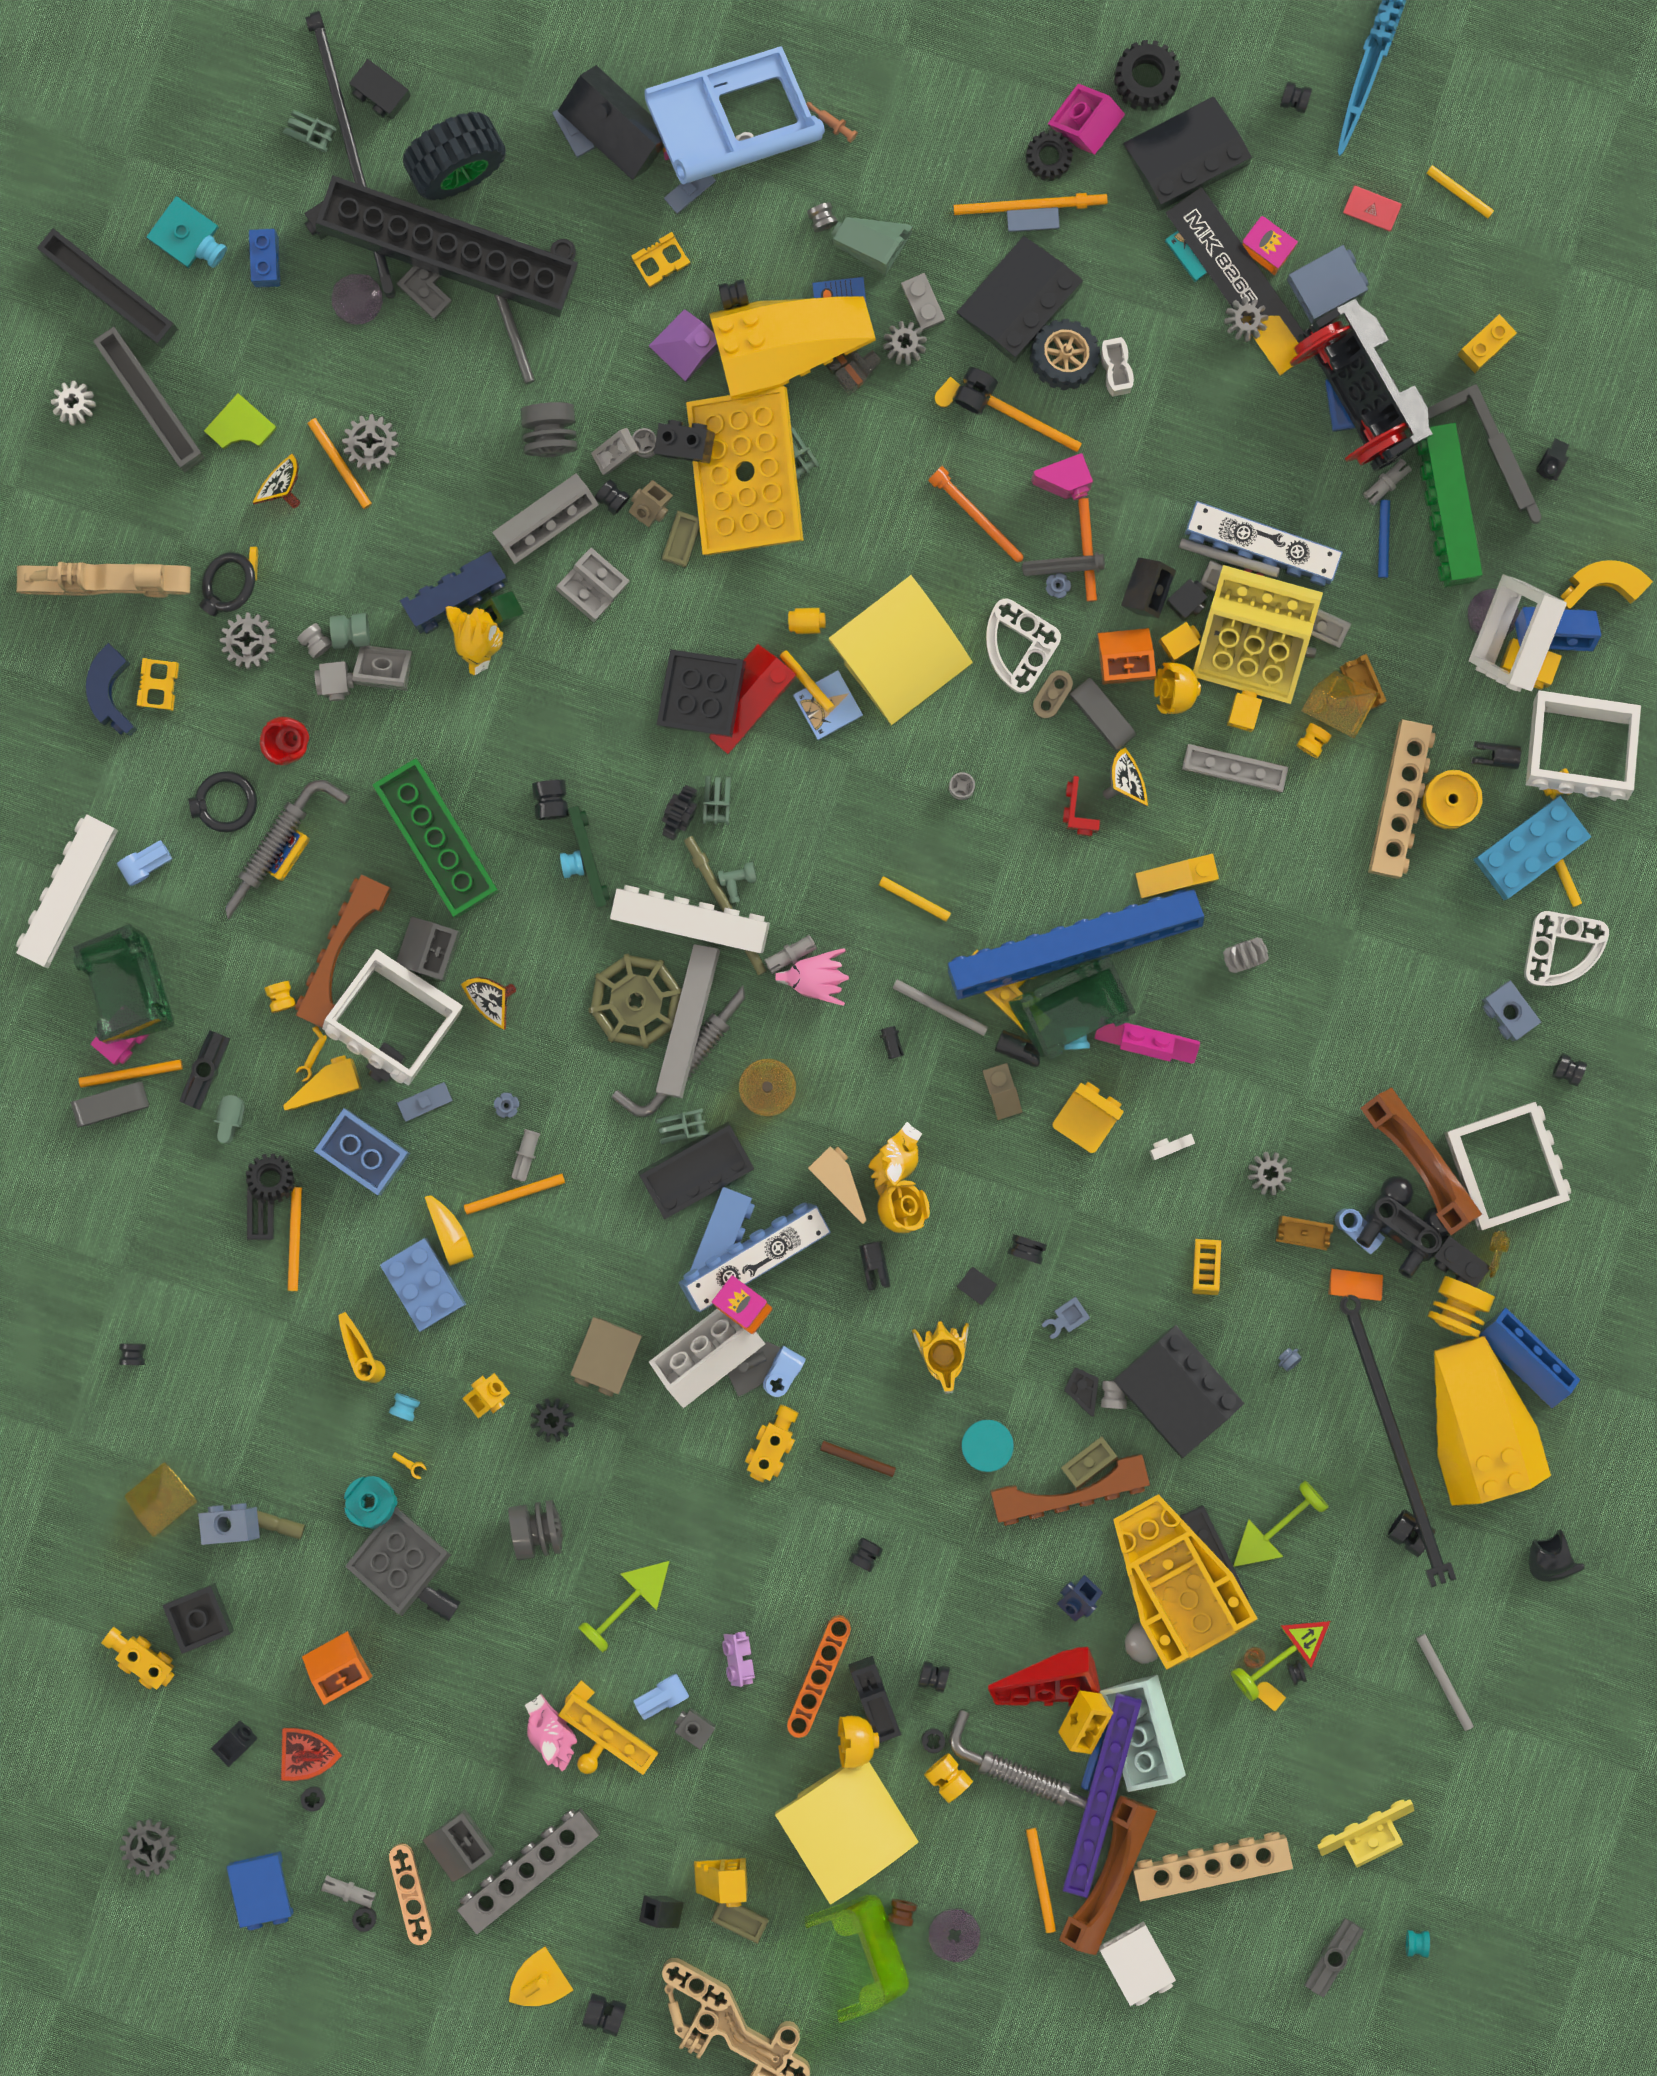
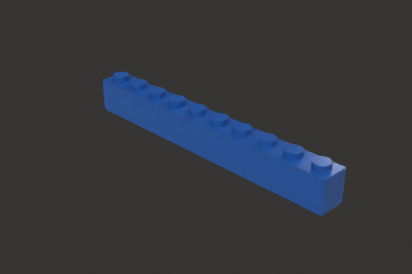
M1194 889L1189 891L1179 890L1166 898L1156 897L1149 900L1146 904L1139 906L1137 904L1129 905L1116 913L1106 912L1096 919H1082L1066 928L1059 926L1046 934H1032L1019 942L1009 941L1002 944L999 948L992 950L986 948L969 957H956L948 963V974L957 1000L1202 927L1204 914Z

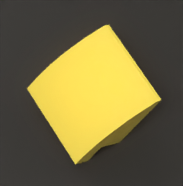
M1223 565L1194 665V674L1202 680L1242 691L1253 692L1260 696L1291 704L1323 592ZM1215 630L1220 632L1219 636L1214 635Z
M912 575L829 637V642L845 661L844 665L891 726L973 663L953 631Z
M870 1762L857 1768H838L798 1793L797 1799L775 1812V1816L830 1905L875 1876L918 1843L917 1838Z

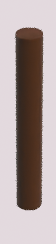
M823 1441L820 1451L893 1477L896 1467Z

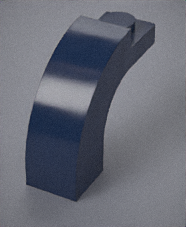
M108 643L96 655L88 670L86 678L87 700L93 714L100 723L106 725L112 719L113 722L110 725L120 735L125 732L131 736L137 728L116 708L112 698V689L116 679L130 663Z

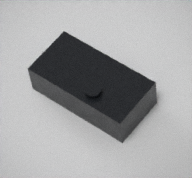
M597 65L579 76L558 109L562 116L632 180L650 168L664 147L652 116Z

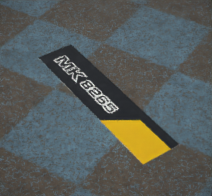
M1202 187L1168 210L1166 214L1233 309L1232 303L1237 300L1242 305L1243 297L1248 298L1249 305L1254 299H1257L1258 302L1255 306L1257 309L1260 306H1265V310L1260 315H1268V320L1261 322L1267 328L1265 331L1258 330L1260 337L1254 339L1278 374L1281 375L1293 367L1290 365V361L1297 355L1294 347L1300 343L1298 335L1303 333V330ZM1241 314V316H1243V318L1241 319L1243 324L1246 322L1249 323V321L1252 319L1250 315L1245 317L1243 314Z

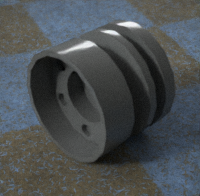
M549 402L533 404L520 409L522 427L534 430L523 435V441L529 443L524 446L525 455L557 457L578 450L577 441L571 440L577 437L576 431L564 429V427L575 423L573 404Z
M553 1499L546 1501V1513H543L540 1502L535 1503V1515H530L526 1504L508 1508L512 1542L518 1561L535 1558L536 1546L538 1545L541 1546L544 1556L549 1555V1543H552L555 1554L562 1553L563 1530L560 1515L555 1508Z

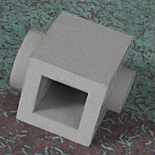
M345 661L319 664V670H315L317 695H323L325 698L329 697V701L345 700L344 696L351 695L350 688H354V682L352 681L353 673H348V665Z

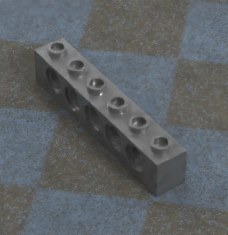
M581 1808L576 1812L574 1809L568 1811L561 1817L563 1822L559 1826L554 1828L551 1825L541 1833L543 1839L536 1844L530 1842L520 1851L522 1856L515 1861L512 1858L500 1867L501 1873L496 1877H493L492 1874L479 1884L482 1887L475 1894L470 1891L459 1900L461 1905L457 1911L476 1934L480 1933L599 1836L600 1831ZM571 1830L575 1835V1839L572 1842H565L561 1838V1832ZM545 1846L553 1848L555 1856L550 1859L544 1858L540 1852L541 1848ZM523 1863H530L534 1867V1873L525 1875L521 1872L520 1866ZM504 1879H509L513 1882L514 1889L509 1892L504 1891L500 1887V1882ZM482 1896H489L493 1899L494 1905L490 1908H485L480 1904V1898Z

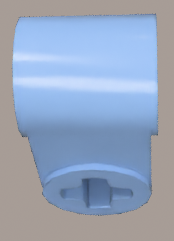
M782 1346L764 1378L763 1387L765 1391L774 1397L784 1395L800 1372L806 1358ZM780 1378L781 1389L775 1388L774 1391H771L773 1386L770 1385V1381H776Z

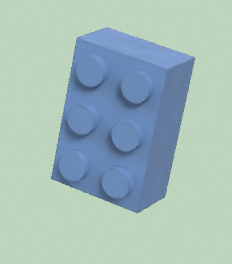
M343 1108L314 1150L317 1154L379 1196L382 1195L410 1154V1152L345 1108Z
M428 1238L420 1240L380 1264L419 1332L467 1305Z

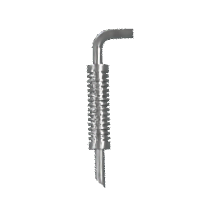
M315 780L303 788L294 804L286 803L284 806L285 811L282 810L281 813L283 814L278 815L279 820L276 819L277 823L272 824L274 827H270L269 830L271 832L266 833L268 836H264L265 841H261L263 844L258 845L259 850L256 849L257 853H253L254 857L249 859L251 862L246 863L247 867L244 866L245 871L242 870L238 875L243 881L226 905L228 920L250 887L253 886L258 889L261 884L259 882L260 879L264 880L262 876H266L265 872L270 871L268 867L272 868L273 865L271 863L276 862L274 858L278 859L276 855L281 854L279 852L280 849L284 850L282 846L287 845L285 842L290 841L288 837L292 838L293 835L291 833L296 832L294 828L298 829L296 825H300V819L303 820L307 815L302 809L310 797L317 791H323L346 805L350 800L348 794L328 781Z
M743 985L717 1017L712 1013L708 1018L709 1022H705L706 1026H702L703 1030L699 1032L688 1074L690 1078L692 1076L690 1075L691 1072L694 1074V1069H698L697 1065H701L700 1061L705 1060L703 1057L708 1056L706 1053L710 1054V1048L714 1049L713 1044L717 1045L716 1041L721 1040L719 1037L724 1036L722 1033H726L729 1030L730 1026L726 1022L745 999ZM619 1090L615 1091L612 1095V1099L636 1117L652 1115L668 1097L657 1093L650 1103L645 1106H639Z
M962 1710L959 1711L949 1739L950 1747L956 1756L979 1765L978 1772L983 1775L988 1773V1777L992 1775L993 1779L997 1777L998 1781L1002 1779L1003 1783L1007 1781L1008 1785L1012 1783L1011 1786L1013 1787L1016 1785L1018 1789L1021 1787L1023 1791L1026 1789L1028 1793L1029 1791H1031V1794L1036 1793L1037 1797L1041 1795L1040 1798L1043 1799L1045 1797L1047 1801L1050 1799L1052 1803L1055 1801V1804L1063 1806L1065 1801L1085 1809L1087 1798L1070 1792V1784L1066 1782L1061 1784V1780L1056 1782V1778L1051 1780V1776L1046 1778V1774L1041 1776V1772L1037 1774L1036 1770L1032 1772L1031 1768L1027 1770L1026 1766L1022 1768L1021 1764L1017 1766L1018 1763L1016 1762L1012 1764V1760L1008 1762L1007 1758L1003 1760L1002 1756L998 1758L997 1754L993 1756V1753L986 1750L982 1756L963 1747L961 1735L969 1713Z

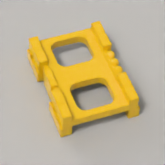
M672 232L660 238V243L656 242L655 245H651V248L648 247L647 250L643 248L631 255L633 262L636 264L649 288L663 281V277L669 276L675 270L678 272L690 264L689 259L684 254ZM671 245H675L681 254V258L673 263H669L663 255V250ZM649 258H653L659 267V271L652 276H646L641 268V263Z
M142 659L141 675L143 676L140 677L142 679L140 684L142 685L139 686L141 690L138 691V707L174 710L175 695L172 692H174V679L178 678L179 663ZM153 664L167 665V677L165 679L151 678L150 673ZM150 689L163 690V704H149L147 702L148 691Z

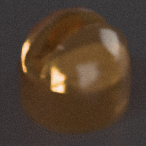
M1252 1647L1244 1654L1245 1664L1252 1669L1261 1667L1266 1659L1265 1653L1258 1647ZM1248 1654L1258 1659L1259 1663H1256L1249 1659Z

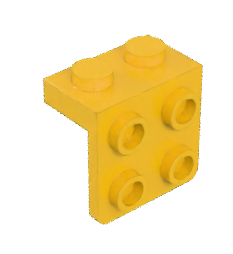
M1087 1081L1085 1085L1082 1083L1078 1084L1052 1125L1055 1130L1088 1152L1094 1153L1124 1111L1120 1109L1121 1103L1110 1096L1106 1100L1098 1094L1100 1089Z

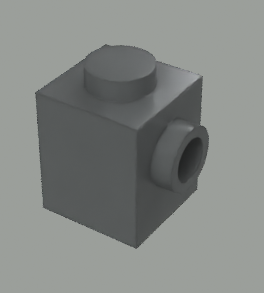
M692 1708L687 1713L682 1711L674 1722L677 1725L675 1733L700 1750L716 1728L715 1724Z

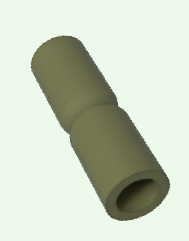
M257 1510L260 1528L277 1531L280 1534L301 1539L305 1528L304 1524L278 1518L277 1516Z

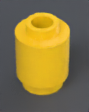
M795 608V611H789V632H795L796 634L821 633V628H826L825 613H821L820 608Z

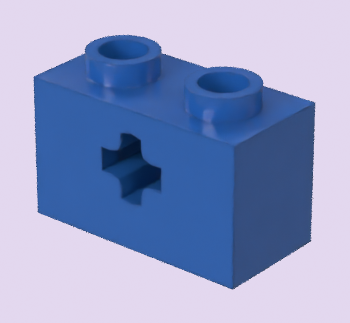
M249 230L251 282L255 288L281 286L279 236L276 230Z

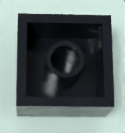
M215 1583L162 1605L182 1654L234 1632Z

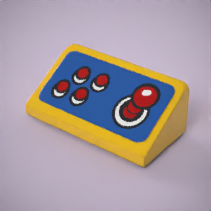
M294 829L295 833H291L293 835L292 838L288 837L290 841L285 842L287 845L282 846L284 850L280 849L279 852L281 854L276 855L278 859L274 858L276 862L271 863L273 865L272 868L268 867L270 870L268 873L280 881L285 879L310 841L309 837Z

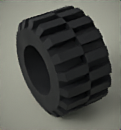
M1142 40L1141 45L1135 42L1131 45L1130 49L1126 48L1123 51L1122 57L1120 56L1114 74L1115 86L1117 85L1116 91L1118 95L1123 96L1122 101L1125 104L1128 101L1132 103L1131 108L1136 109L1137 106H1141V111H1147L1148 107H1151L1152 111L1156 110L1160 104L1162 107L1166 105L1168 99H1172L1177 89L1180 78L1179 61H1175L1176 55L1173 51L1170 53L1167 51V45L1157 46L1159 41L1153 40L1152 44H1148V40ZM1151 64L1160 71L1162 81L1154 87H1143L1134 80L1132 71L1138 65Z

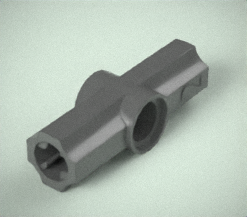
M1344 1917L1329 1944L1322 1949L1321 1957L1304 1986L1317 1995L1325 1997L1340 1970L1346 1966L1347 1958L1363 1934L1364 1929ZM1336 1951L1339 1952L1341 1955L1340 1960L1337 1963H1329V1954Z

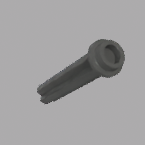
M1098 552L1090 556L1025 561L1022 564L1025 576L1096 570L1098 573L1100 570L1105 569L1104 554H1099Z

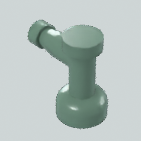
M753 862L746 863L744 869L725 873L723 870L718 871L720 885L727 887L730 903L740 901L737 894L736 881L746 879L749 883L757 882Z

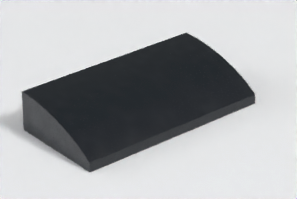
M726 1122L638 1173L665 1220L754 1170V1167L729 1122Z

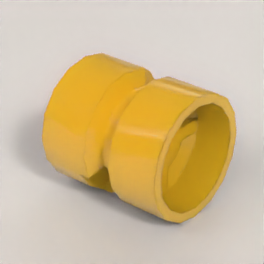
M950 1753L940 1758L924 1774L933 1786L940 1787L938 1792L947 1803L961 1795L973 1782L964 1770H958L959 1764Z

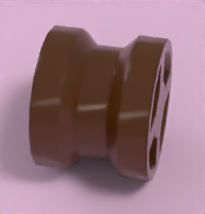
M892 1899V1913L888 1914L887 1920L898 1925L913 1926L912 1914L916 1911L917 1905L901 1899Z

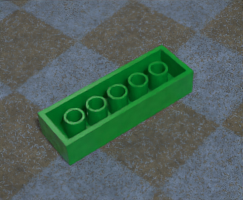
M1456 423L1429 427L1433 434L1415 447L1417 455H1421L1423 465L1420 466V476L1422 481L1426 480L1427 491H1424L1426 506H1430L1432 516H1429V526L1431 531H1435L1436 541H1433L1434 554L1440 558L1441 566H1438V577L1440 582L1444 581L1445 588L1475 583L1483 573Z
M417 758L372 784L455 919L499 893L490 875Z

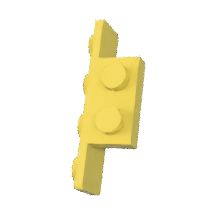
M1410 1799L1407 1801L1399 1800L1390 1806L1391 1809L1383 1813L1381 1811L1375 1812L1360 1824L1353 1823L1348 1825L1344 1832L1336 1836L1331 1834L1324 1837L1320 1841L1321 1843L1317 1845L1321 1856L1346 1846L1356 1868L1402 1846L1403 1842L1392 1822L1414 1811L1412 1801Z

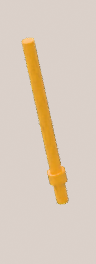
M1076 193V196L959 204L953 205L954 215L1055 207L1085 209L1091 205L1108 204L1107 194L1087 195L1086 193Z

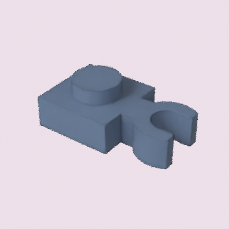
M1075 1296L1054 1310L1058 1316L1056 1319H1047L1042 1323L1043 1328L1048 1324L1055 1326V1332L1049 1335L1053 1339L1060 1334L1061 1328L1065 1327L1070 1332L1090 1319V1317Z

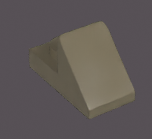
M1005 1063L983 1070L982 1072L997 1120L1022 1113L1018 1093L1008 1064Z

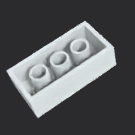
M716 1309L650 1360L649 1363L667 1390L684 1408L744 1360L757 1352L765 1343L757 1332L750 1334L720 1310Z

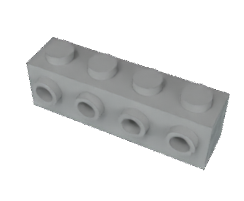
M576 473L492 533L510 559L516 564L599 504Z

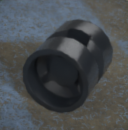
M969 367L963 378L964 386L958 387L952 400L964 409L981 415L988 403L986 397L992 396L998 381L980 369ZM975 386L976 388H978V389H980V390L977 391V390L973 389L972 387Z
M547 780L532 783L533 798L538 800V803L535 805L536 820H552L569 816L567 801L562 799L567 795L565 780Z
M1404 1509L1391 1525L1386 1537L1398 1545L1405 1544L1407 1551L1419 1557L1424 1552L1425 1547L1414 1515ZM1413 1531H1415L1416 1534L1414 1535V1537H1411L1410 1535Z
M592 1993L582 2026L593 2030L600 2027L603 2033L617 2037L627 2004L616 2000L607 2002L606 1997Z

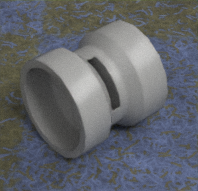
M647 428L635 431L632 438L639 449L636 454L641 458L653 457L655 455L656 443L654 432Z
M317 623L308 627L297 638L302 646H307L309 649L308 653L313 659L320 657L332 646V641L329 637H324L322 629Z
M965 772L955 774L949 783L950 794L958 800L968 799L975 789L973 777Z
M1103 1381L1104 1397L1101 1399V1407L1127 1409V1400L1125 1399L1124 1392L1114 1381Z

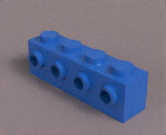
M1506 1307L1489 1320L1480 1331L1479 1337L1485 1336L1493 1352L1503 1363L1511 1368L1551 1408L1569 1396L1579 1383L1580 1379Z

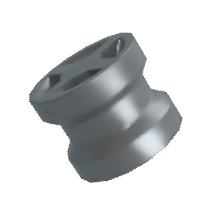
M830 202L817 205L807 211L808 217L813 220L814 232L824 231L838 223L837 218L831 213L832 206Z

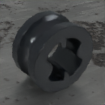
M1296 1660V1663L1293 1665L1290 1663L1286 1664L1294 1686L1298 1685L1299 1681L1307 1682L1299 1660Z
M929 1729L922 1736V1745L926 1751L938 1753L945 1746V1737L939 1729ZM933 1734V1737H935V1734L940 1736L938 1739L940 1745L935 1748L934 1745L932 1747L927 1745L929 1742L928 1736Z
M318 1787L306 1789L301 1796L303 1808L310 1812L319 1810L325 1802V1794ZM312 1792L318 1794L316 1798L320 1797V1802H316L314 1806L309 1805L310 1801H306V1796H310Z
M360 1907L353 1915V1926L361 1932L369 1931L374 1927L377 1916L372 1908ZM364 1912L368 1913V1918L372 1919L365 1926L360 1924L361 1920H358V1916H362Z

